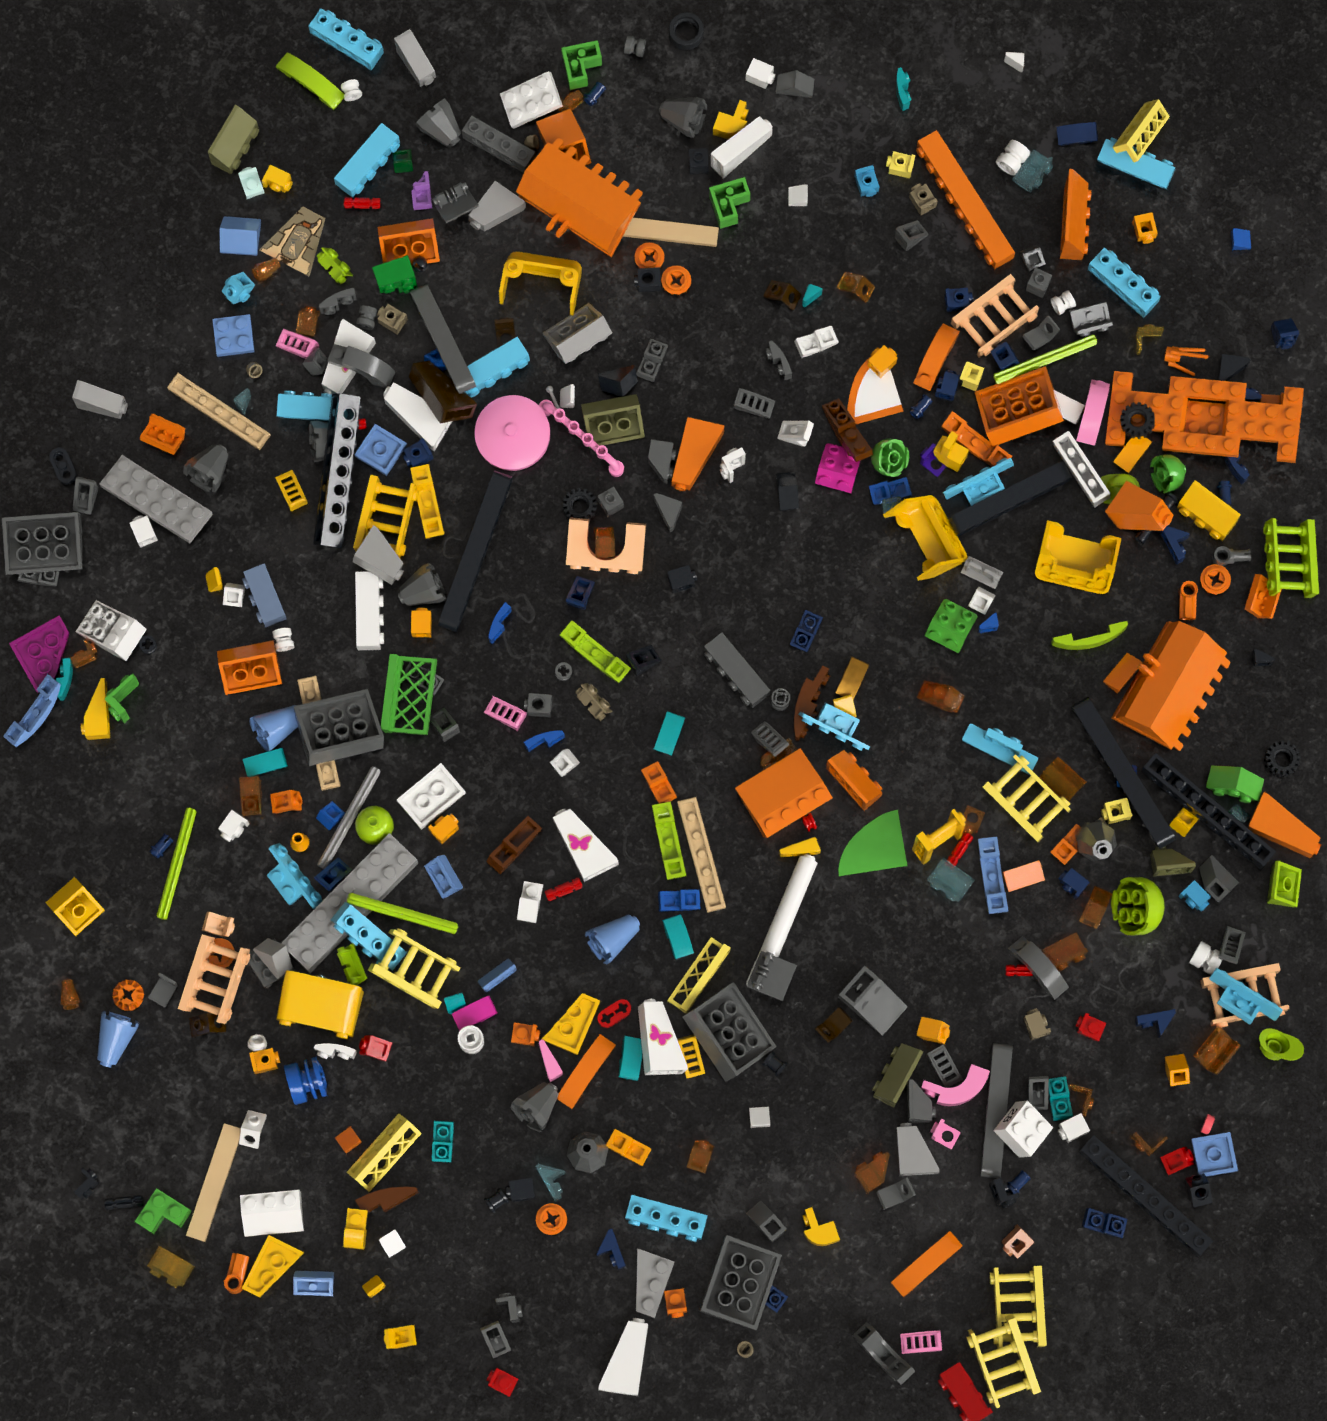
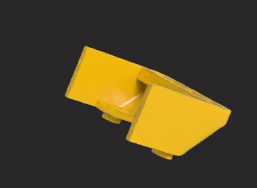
M513 252L508 256L504 264L499 289L500 304H504L509 277L515 278L520 276L521 273L559 278L563 285L573 287L570 299V315L574 316L582 274V267L579 262L523 252Z
M928 495L904 499L883 514L885 518L895 516L896 522L900 527L910 528L927 560L922 564L924 573L917 577L918 581L934 578L967 560L965 549L939 501L934 496Z

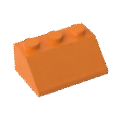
M433 218L377 227L383 263L405 256L409 257L411 266L413 259L417 256L424 257L427 260V264L440 262Z
M274 640L217 651L218 665L225 695L282 684Z
M843 750L827 761L826 769L865 811L882 796V787L878 782H872L868 777L870 774L863 766L860 768L856 764L857 760L851 752L847 753Z

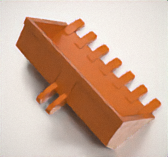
M557 138L553 144L547 143L525 170L516 190L519 195L518 197L552 218L546 227L547 231L550 232L557 223L561 224V227L556 231V237L560 238L568 229L612 258L641 204L638 200L643 192L636 189L631 196L625 193L629 183L624 180L618 187L613 185L612 182L616 178V174L610 172L605 179L599 176V173L602 171L603 166L599 163L592 170L585 167L590 157L583 155L579 161H576L572 158L577 151L573 146L566 153L559 150L564 142L562 139Z
M1181 621L1166 622L1150 652L1143 655L1145 660L1143 664H1138L1137 668L1139 671L1111 719L1170 750L1174 747L1176 750L1181 751L1183 744L1178 738L1180 734L1189 737L1191 730L1186 726L1188 720L1197 723L1199 717L1194 713L1196 706L1200 709H1205L1207 703L1202 699L1204 692L1210 696L1213 695L1215 690L1210 685L1211 680L1221 681L1222 675L1217 671L1219 666L1229 667L1230 661L1225 657L1227 652L1202 630Z

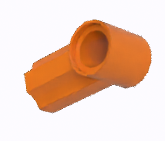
M1186 581L1179 588V619L1196 620L1198 587L1193 581ZM1184 587H1190L1193 590V594H1185Z
M238 1253L232 1254L227 1277L224 1280V1286L229 1293L238 1294L242 1291L250 1257ZM233 1279L239 1281V1285L235 1289L229 1288V1282Z

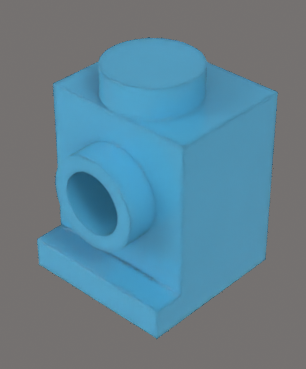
M873 165L855 170L854 177L860 196L866 195V197H870L879 192V184Z
M1195 880L1179 895L1180 899L1186 898L1185 902L1192 909L1195 907L1201 912L1209 905L1208 900L1211 897Z

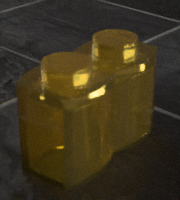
M161 1246L158 1247L147 1267L151 1268V1274L158 1278L163 1275L168 1278L166 1282L175 1288L178 1285L184 1286L195 1267Z

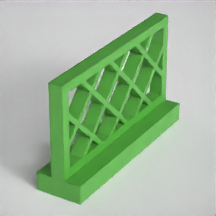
M390 654L381 719V729L383 732L428 735L437 659ZM403 661L411 662L415 666L407 674L403 670ZM424 663H432L431 671L424 675L419 668ZM418 670L423 677L414 684L409 676ZM407 678L412 686L403 692L400 684ZM426 680L429 688L422 694L417 686ZM415 688L420 696L411 702L406 695ZM405 697L410 705L401 711L398 708V702ZM424 699L427 703L426 708L419 712L414 705ZM413 707L418 715L409 721L404 714ZM402 716L407 724L402 728H395L396 720ZM420 717L424 721L423 730H417L412 725Z

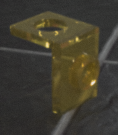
M1155 325L1138 327L1136 332L1137 354H1140L1142 350L1141 336H1162L1164 328L1155 327Z

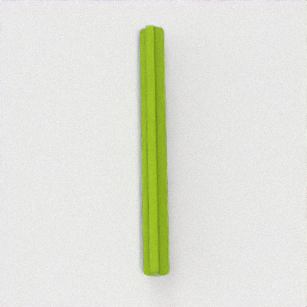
M1094 334L994 373V380L997 384H1000L1097 344V339Z
M186 808L157 912V917L166 920L169 914L197 813L193 808Z
M349 893L347 897V903L451 934H455L458 929L457 923L354 893Z

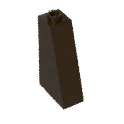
M430 360L413 363L409 378L440 424L473 417L477 403L465 392L458 394L453 381Z

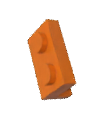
M151 414L148 425L140 435V440L174 455L184 440L185 428L161 416Z
M1255 574L1245 610L1257 618L1272 619L1280 593L1269 596V590L1267 589L1268 579L1261 574Z

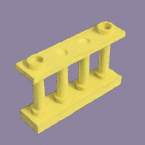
M1015 754L1013 758L1017 763L996 783L994 782L991 785L987 782L983 788L1039 842L1043 838L1041 835L1042 829L1063 808L1068 813L1071 811L1068 807L1070 803L1063 796L1059 798L1027 766L1029 762L1022 755L1018 757ZM1024 768L1031 776L1010 797L1004 798L1000 794L1001 788L1019 770ZM1037 781L1044 790L1024 810L1021 809L1018 812L1013 807L1016 804L1015 802ZM1051 795L1058 803L1037 824L1035 823L1032 826L1027 821L1029 815Z
M399 928L397 930L390 929L389 933L395 936L381 963H371L368 971L430 1007L438 1009L442 1003L437 999L440 988L450 970L459 971L460 967L456 965L457 962L449 957L445 959L408 938L407 932ZM401 941L410 945L411 948L398 972L393 974L388 971L389 967L387 966ZM419 950L428 957L414 982L408 983L404 980V975ZM434 960L443 964L444 967L431 991L426 993L420 990L422 988L420 985Z
M1033 1266L1032 1271H1029V1273L999 1274L998 1268H994L993 1273H990V1285L994 1284L996 1328L1001 1327L1002 1322H1006L1005 1316L1011 1315L1001 1314L1000 1302L1031 1301L1035 1305V1311H1032V1313H1013L1012 1315L1016 1318V1321H1032V1323H1036V1331H1033V1333H1021L1023 1341L1037 1342V1347L1047 1346L1042 1266ZM1030 1281V1283H1033L1034 1291H1030V1293L1000 1294L999 1282ZM1003 1334L993 1338L994 1344H997L998 1348L1003 1347V1342H1012L1013 1339L1011 1334Z
M1012 1314L1005 1316L1007 1323H1004V1326L977 1336L970 1329L968 1330L969 1336L966 1337L970 1348H974L989 1391L986 1392L987 1399L996 1408L1000 1407L999 1398L1024 1389H1030L1033 1394L1041 1392L1016 1318ZM1006 1333L1008 1335L1011 1334L1013 1341L1009 1345L985 1354L981 1353L979 1343ZM1011 1352L1018 1354L1019 1360H1017V1363L988 1373L985 1365L986 1361ZM1019 1370L1020 1372L1024 1371L1026 1378L1022 1382L994 1391L991 1380Z

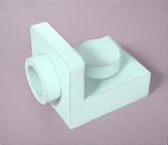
M247 167L238 173L247 199L264 193L256 167Z

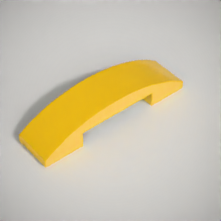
M429 464L412 467L410 470L413 483L416 485L417 490H419L417 501L425 537L427 539L444 535Z

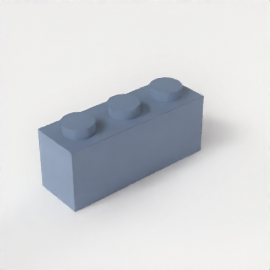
M265 563L244 571L245 578H242L245 588H250L252 595H249L252 605H257L259 610L256 613L259 623H264L265 627H269L286 620L287 618Z

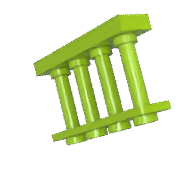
M1276 518L1266 521L1263 532L1266 536L1264 549L1265 553H1267L1266 571L1268 572L1267 589L1269 590V596L1280 593L1281 589L1302 590L1304 598H1312L1318 595L1319 582L1315 520L1307 519L1299 527L1277 526ZM1277 533L1299 534L1301 545L1278 544ZM1278 552L1300 553L1302 563H1279ZM1279 570L1301 571L1303 573V582L1280 581Z

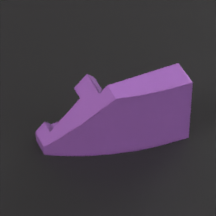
M425 171L423 177L413 184L412 200L414 210L432 208L428 171Z

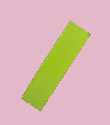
M286 53L276 65L278 70L289 78H294L317 95L319 100L331 109L335 110L344 99V94L334 84L292 54Z
M571 621L560 636L591 664L617 683H620L631 668L592 639L574 621Z
M1124 621L1108 625V633L1073 641L1071 633L1054 637L1051 643L1052 646L1069 650L1098 647L1112 641L1123 633L1128 626V622Z
M671 801L652 805L667 880L684 877L686 872Z

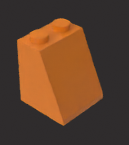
M571 109L536 121L544 146L547 143L553 144L557 138H560L564 142L559 150L566 153L573 146L577 149L572 157L576 161H579L583 155L590 157L585 137Z
M1128 481L1124 483L1105 511L1117 528L1129 530L1163 531L1171 523L1174 516L1161 498Z

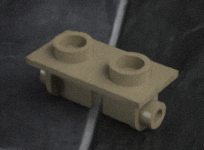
M581 684V687L575 692L577 694L576 697L584 706H587L590 702L592 703L588 710L596 719L601 721L606 717L605 714L613 712L609 708L610 704L604 698L601 699L597 694V689L592 684Z

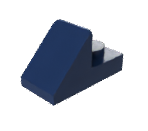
M1166 526L1163 531L1159 532L1177 565L1184 561L1186 555L1183 545L1178 543L1188 539L1190 533Z
M577 576L566 598V603L585 610L595 582Z
M337 858L316 875L314 879L329 892H332L351 873L352 869L340 858Z
M1175 1009L1137 1016L1135 1018L1136 1027L1141 1026L1142 1029L1153 1027V1023H1155L1158 1037L1160 1038L1175 1015Z
M609 1229L596 1255L600 1256L612 1251V1255H609L613 1267L617 1266L619 1270L626 1266L613 1229Z

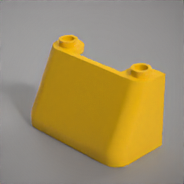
M1047 520L1036 564L1035 576L1043 581L1097 594L1107 593L1115 572L1121 538L1109 535L1103 537L1100 543L1063 535L1064 527L1061 524Z
M286 970L276 1019L280 1021L279 1024L291 1026V1023H300L337 1033L336 1037L347 1039L348 1036L353 1037L364 992L361 987Z

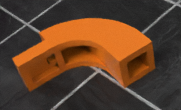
M944 323L942 324L919 367L914 384L931 391L960 331Z

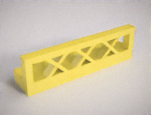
M1159 99L1143 104L1112 147L1116 153L1127 151L1133 162L1139 161L1170 117ZM1158 111H1159L1160 115L1162 116V118H1161L1160 120H1158V114H1157ZM1150 122L1153 124V131H1150ZM1142 133L1145 135V142H1142ZM1134 144L1137 146V153L1132 148Z
M711 937L667 1001L687 1014L729 954L731 948L726 944L722 945ZM713 943L720 950L716 956L709 957L708 948ZM707 960L708 968L705 972L698 973L697 964ZM697 976V983L694 988L687 989L686 980L689 977ZM686 992V999L682 1005L673 1000L677 993Z
M398 1114L351 1166L347 1173L370 1192L422 1133L401 1114ZM409 1128L414 1131L409 1138L404 1139V1133ZM399 1144V1150L391 1154V1148ZM381 1159H386V1164L383 1168H378V1162ZM368 1174H373V1179L368 1185L362 1181Z

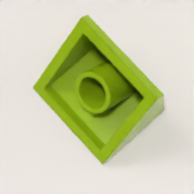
M1275 861L1271 867L1267 903L1297 907L1302 869L1281 861Z

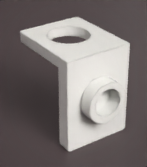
M248 1110L241 1127L240 1145L258 1149L260 1133L267 1117L266 1114ZM250 1135L255 1141L249 1142L245 1139V1136Z

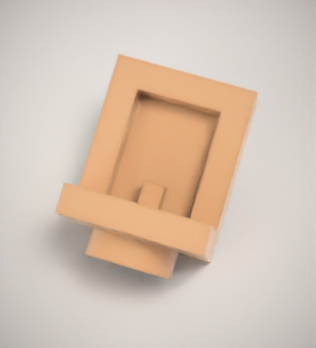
M207 912L202 931L220 937H229L235 927L233 923L234 918Z

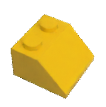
M75 877L45 902L75 936L105 911Z

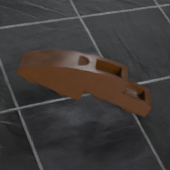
M838 398L822 405L835 435L848 456L851 455L855 462L872 456L871 447L857 429L855 420Z
M823 665L814 681L806 678L799 693L794 716V738L797 742L801 737L804 739L809 730L807 728L808 724L801 721L803 717L798 715L801 711L813 718H816L818 715L816 711L817 705L812 703V701H817L821 694L819 691L821 685L825 686L830 678V675H828L829 668Z

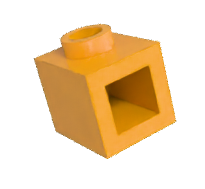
M885 345L882 348H876L871 353L867 366L881 379L897 364V354L892 348H887Z
M416 608V611L411 613L412 637H431V611H427V608Z
M921 1017L917 1036L926 1041L945 1044L946 1039L949 1037L950 1026L940 1020Z
M1185 1055L1166 1056L1165 1069L1170 1086L1189 1084V1067Z

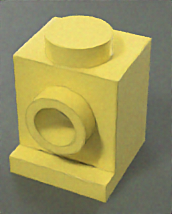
M893 151V155L888 156L886 167H889L888 174L910 178L915 155Z
M966 362L960 376V380H963L962 386L976 391L984 368Z
M1127 798L1107 802L1103 806L1104 809H1101L1102 817L1108 821V824L1130 820L1132 817ZM1112 810H1117L1119 814L1114 816Z

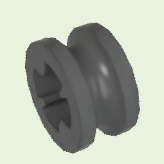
M562 662L556 666L555 676L557 679L565 681L571 677L572 667L568 663ZM561 667H565V670L569 671V673H566V676H562L558 669L561 670Z

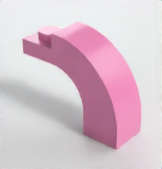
M1091 380L1076 441L1095 446L1110 384L1100 380Z
M971 1064L965 1081L959 1086L945 1088L924 1080L921 1089L929 1097L939 1096L936 1103L938 1105H961L973 1099L981 1091L990 1071Z

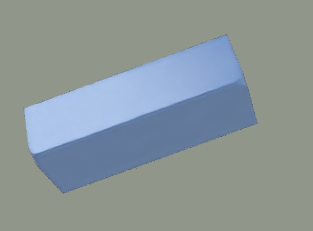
M445 855L437 856L424 865L442 899L463 888Z
M506 959L479 979L478 983L485 992H488L517 970L516 966L509 959Z
M294 1272L293 1295L333 1296L334 1272Z

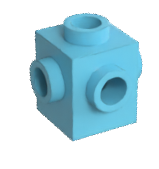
M244 272L229 277L225 281L222 292L233 304L243 303L250 297L249 293L255 284Z

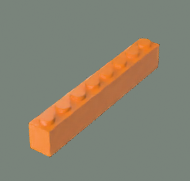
M936 130L918 140L917 154L920 158H924L928 171L937 178L935 181L938 187L944 189L947 201L956 208L955 213L957 217L965 222V229L968 234L974 236L975 245L984 252L987 264L989 266L992 265L996 269L1014 259V250L938 131Z

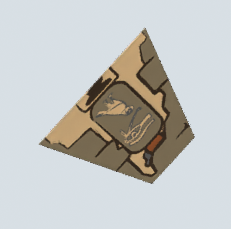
M302 207L259 250L310 276L325 218Z

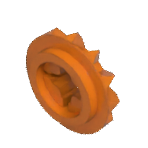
M644 243L635 252V263L639 268H661L664 262V252L655 243ZM654 253V255H653V260H654V262L651 261V260H648V261L645 262V260H646L645 254H647V255L650 256L651 254Z
M671 266L663 272L661 283L664 290L671 295H680L691 286V275L682 266ZM672 276L676 279L681 277V286L677 283H675L674 285L672 284Z
M1214 564L1207 566L1202 571L1200 581L1202 588L1207 593L1217 595L1224 593L1229 588L1231 576L1225 567ZM1219 573L1218 580L1220 583L1216 582L1212 586V579L1210 577L1214 578Z
M223 938L214 940L215 945L235 951L233 945L228 940ZM215 952L210 953L208 958L209 963L223 968L230 966L234 960L222 955L220 962L219 958L214 956Z
M125 980L119 982L113 989L112 997L118 1008L131 1011L141 1005L144 992L136 981ZM123 989L128 992L133 991L131 994L133 1001L128 998L123 999L125 996Z
M546 1204L536 1214L537 1227L545 1234H559L566 1226V1212L557 1204ZM547 1212H549V1214H551L552 1216L559 1215V1217L555 1219L556 1227H554V1225H552L551 1223L544 1224V1222H546V1220L548 1219Z

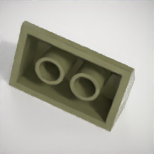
M237 105L234 106L208 150L211 164L229 174H232L233 170L238 169L241 163L240 158L248 152L250 141L252 138L255 139L259 132L257 121Z
M637 394L581 404L586 433L592 434L594 441L598 445H608L645 437Z
M901 1043L900 1047L895 1046L891 1054L893 1060L890 1065L886 1063L881 1073L884 1075L882 1081L877 1080L872 1090L875 1092L873 1097L894 1108L923 1051Z

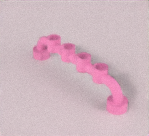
M550 400L540 402L539 406L546 416L554 415L555 420L562 422L568 428L570 434L578 436L584 446L593 449L599 459H604L610 464L609 473L612 476L619 477L623 474L624 465L608 453L606 446L598 445L594 441L592 434L583 432L579 428L577 421L568 419L565 416V411L560 408L557 409Z

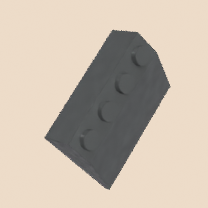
M79 512L2 518L6 575L82 569V522Z
M368 689L294 706L303 749L309 766L383 749L384 735Z
M734 982L683 1016V1019L725 1082L739 1075L777 1047Z
M725 1235L698 1311L757 1330L782 1255Z

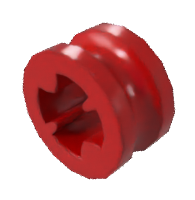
M808 813L806 817H801L807 832H810L811 828L817 829L811 813Z

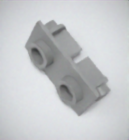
M970 556L961 571L962 574L994 589L1003 574L1002 571Z

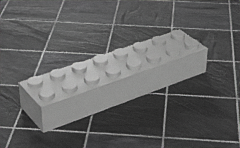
M389 833L281 944L286 945L288 953L310 974L348 936L345 932L343 934L338 932L333 927L335 924L331 921L344 902L347 903L348 894L354 893L382 901L418 864L417 859ZM352 905L365 917L371 912V910Z

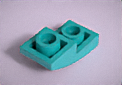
M900 67L897 71L896 93L902 111L909 109L911 101L910 94L906 91L908 90L910 78L908 73L903 72Z
M71 658L63 659V664L60 665V674L64 677L56 678V681L61 684L58 694L60 701L66 698L70 689L73 675V662Z
M669 711L666 712L654 746L655 750L672 756L685 717Z
M283 748L243 759L247 777L287 767Z
M679 914L663 919L665 933L670 941L674 958L677 959L693 954L694 951L682 915Z
M625 1036L622 1044V1057L619 1061V1077L637 1081L642 1061L641 1039Z
M1066 1076L1049 1079L1048 1094L1053 1121L1072 1118L1073 1113Z
M434 1120L432 1161L452 1162L454 1121Z

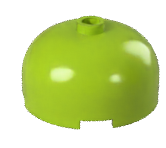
M1127 877L1120 880L1121 884L1117 890L1113 891L1111 899L1113 920L1118 919L1119 926L1121 927L1120 931L1129 936L1145 935L1152 932L1162 921L1165 909L1164 898L1159 887L1151 880L1143 877ZM1119 902L1122 904H1133V908H1121L1118 915L1117 908ZM1126 923H1134V924H1139V925L1132 926V925H1128V924H1126Z

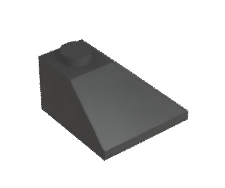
M909 1079L907 1083L908 1123H931L932 1118H936V1107L932 1106V1101L915 1081Z

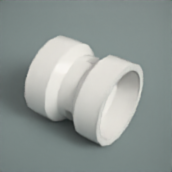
M1068 290L1059 297L1051 298L1053 309L1058 315L1063 314L1067 309L1076 307L1075 300Z
M280 628L272 632L273 638L276 639V651L282 652L294 648V642L291 640V628Z

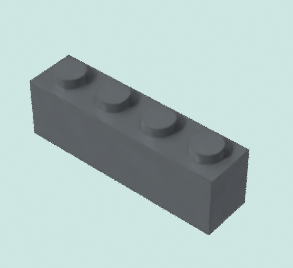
M720 633L704 646V656L710 663L713 661L716 664L717 672L722 677L726 676L729 680L728 685L733 691L737 690L741 694L740 699L746 706L750 705L751 708H754L770 695V689L723 633Z

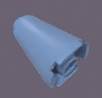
M296 705L255 715L250 718L252 731L256 730L258 735L256 739L265 751L274 749L298 727L294 712V706Z
M626 915L588 930L585 933V937L589 936L590 940L587 943L599 960L602 958L606 960L604 964H609L640 930V922L635 916Z
M106 1011L102 1012L97 1059L101 1061V1065L111 1067L117 1064L139 1027L140 1023L135 1020V1023H131V1018L113 1012H110L108 1016Z

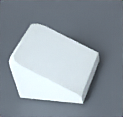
M1006 52L1004 62L1023 72L1024 53Z
M808 185L789 187L788 206H807Z
M570 384L560 390L561 408H574V384Z
M226 583L223 605L242 607L245 585Z
M978 587L968 606L985 615L995 595Z
M568 748L562 750L550 761L561 777L580 763Z
M769 1107L749 1108L750 1128L770 1127Z
M396 1230L379 1239L389 1258L406 1248Z

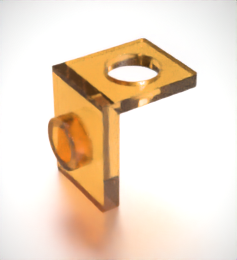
M845 272L837 288L853 292L864 302H868L875 286L863 275ZM864 285H867L868 291L863 295L862 288Z
M967 806L963 815L966 819L964 822L966 824L964 832L977 834L985 812ZM969 813H976L978 815L976 823L967 820Z
M1069 1084L1068 1089L1086 1094L1082 1110V1116L1085 1117L1088 1109L1091 1110L1094 1098H1091L1093 1090Z
M1137 1132L1131 1136L1136 1141L1135 1146L1142 1153L1145 1151L1149 1156L1168 1139L1166 1136L1152 1149Z

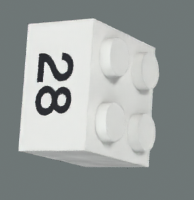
M1019 1101L1014 1103L993 1131L1020 1158L1032 1156L1053 1127L1029 1101Z

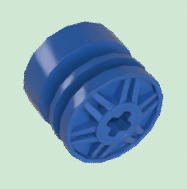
M317 1057L311 1058L313 1067H310L307 1059H305L303 1070H300L296 1062L284 1065L294 1105L307 1102L308 1092H311L314 1099H318L316 1092L318 1089L322 1097L327 1096V1081L323 1067L318 1062Z

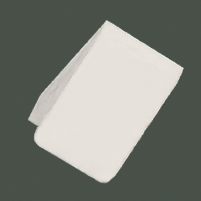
M783 421L777 438L799 446H806L814 424L810 421Z
M524 881L519 900L517 920L536 923L543 884Z

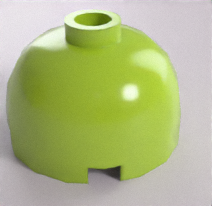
M368 806L358 814L355 828L362 841L371 845H378L389 833L392 834L394 824L390 813L384 808Z

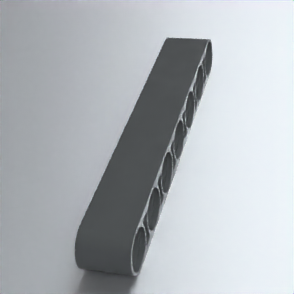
M427 283L410 290L414 303L458 394L475 388L474 379Z
M993 1043L981 1177H1001L1004 1141L993 1130L1007 1114L1013 1045Z

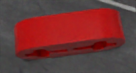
M620 999L605 1008L598 1015L599 1025L603 1028H610L631 1013V1004L625 999ZM619 1004H622L623 1006H628L626 1008V1013H623L622 1011L617 1014L615 1013L617 1010H619ZM613 1013L614 1016L610 1018L609 1024L601 1022L604 1014L609 1016Z

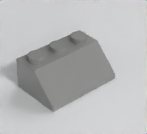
M588 303L575 311L574 316L569 315L542 334L557 356L566 364L575 360L583 352L590 350L598 342L604 341L612 334V331L604 316Z

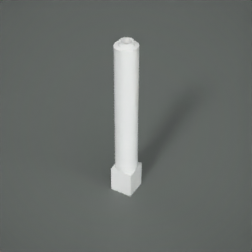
M808 854L799 856L760 952H770L774 954L773 956L779 957L818 864L815 861V857ZM755 961V963H754V965H753V968H752V970H751V972H750V975H749V977H748V980H747V982H746V985L748 984V981H749V979H750V976H751V974H752V971H753V969H754V966H755V964H756V961Z

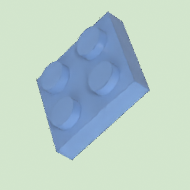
M250 314L213 319L217 357L255 352Z
M374 424L354 455L387 476L406 448L407 443Z
M1230 1132L1191 1139L1198 1174L1204 1173L1208 1177L1238 1171Z

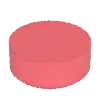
M1207 1114L1200 1131L1201 1133L1209 1134L1215 1120L1214 1116Z

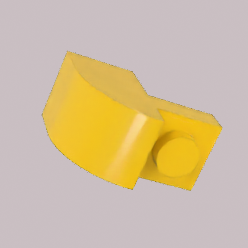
M739 100L734 116L719 112L713 127V135L730 139L747 126V121L745 120L749 112L746 109L747 102Z
M951 431L948 437L942 435L933 452L942 464L958 472L967 458L969 449L956 443L958 434Z
M813 1208L805 1209V1215H802L805 1226H809L810 1229L805 1230L803 1234L809 1242L817 1246H827L840 1241L834 1221L819 1226Z
M348 1208L344 1230V1248L365 1249L368 1210Z

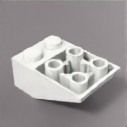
M96 600L75 632L109 653L127 661L147 629L134 618Z

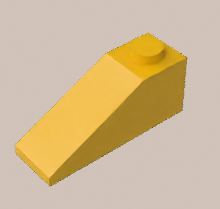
M105 678L100 679L85 713L84 723H81L82 735H85L87 740L110 738L109 707L105 701L108 690Z

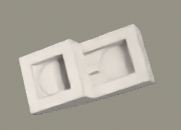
M832 326L815 330L813 334L797 338L794 341L801 358L818 353L839 343Z

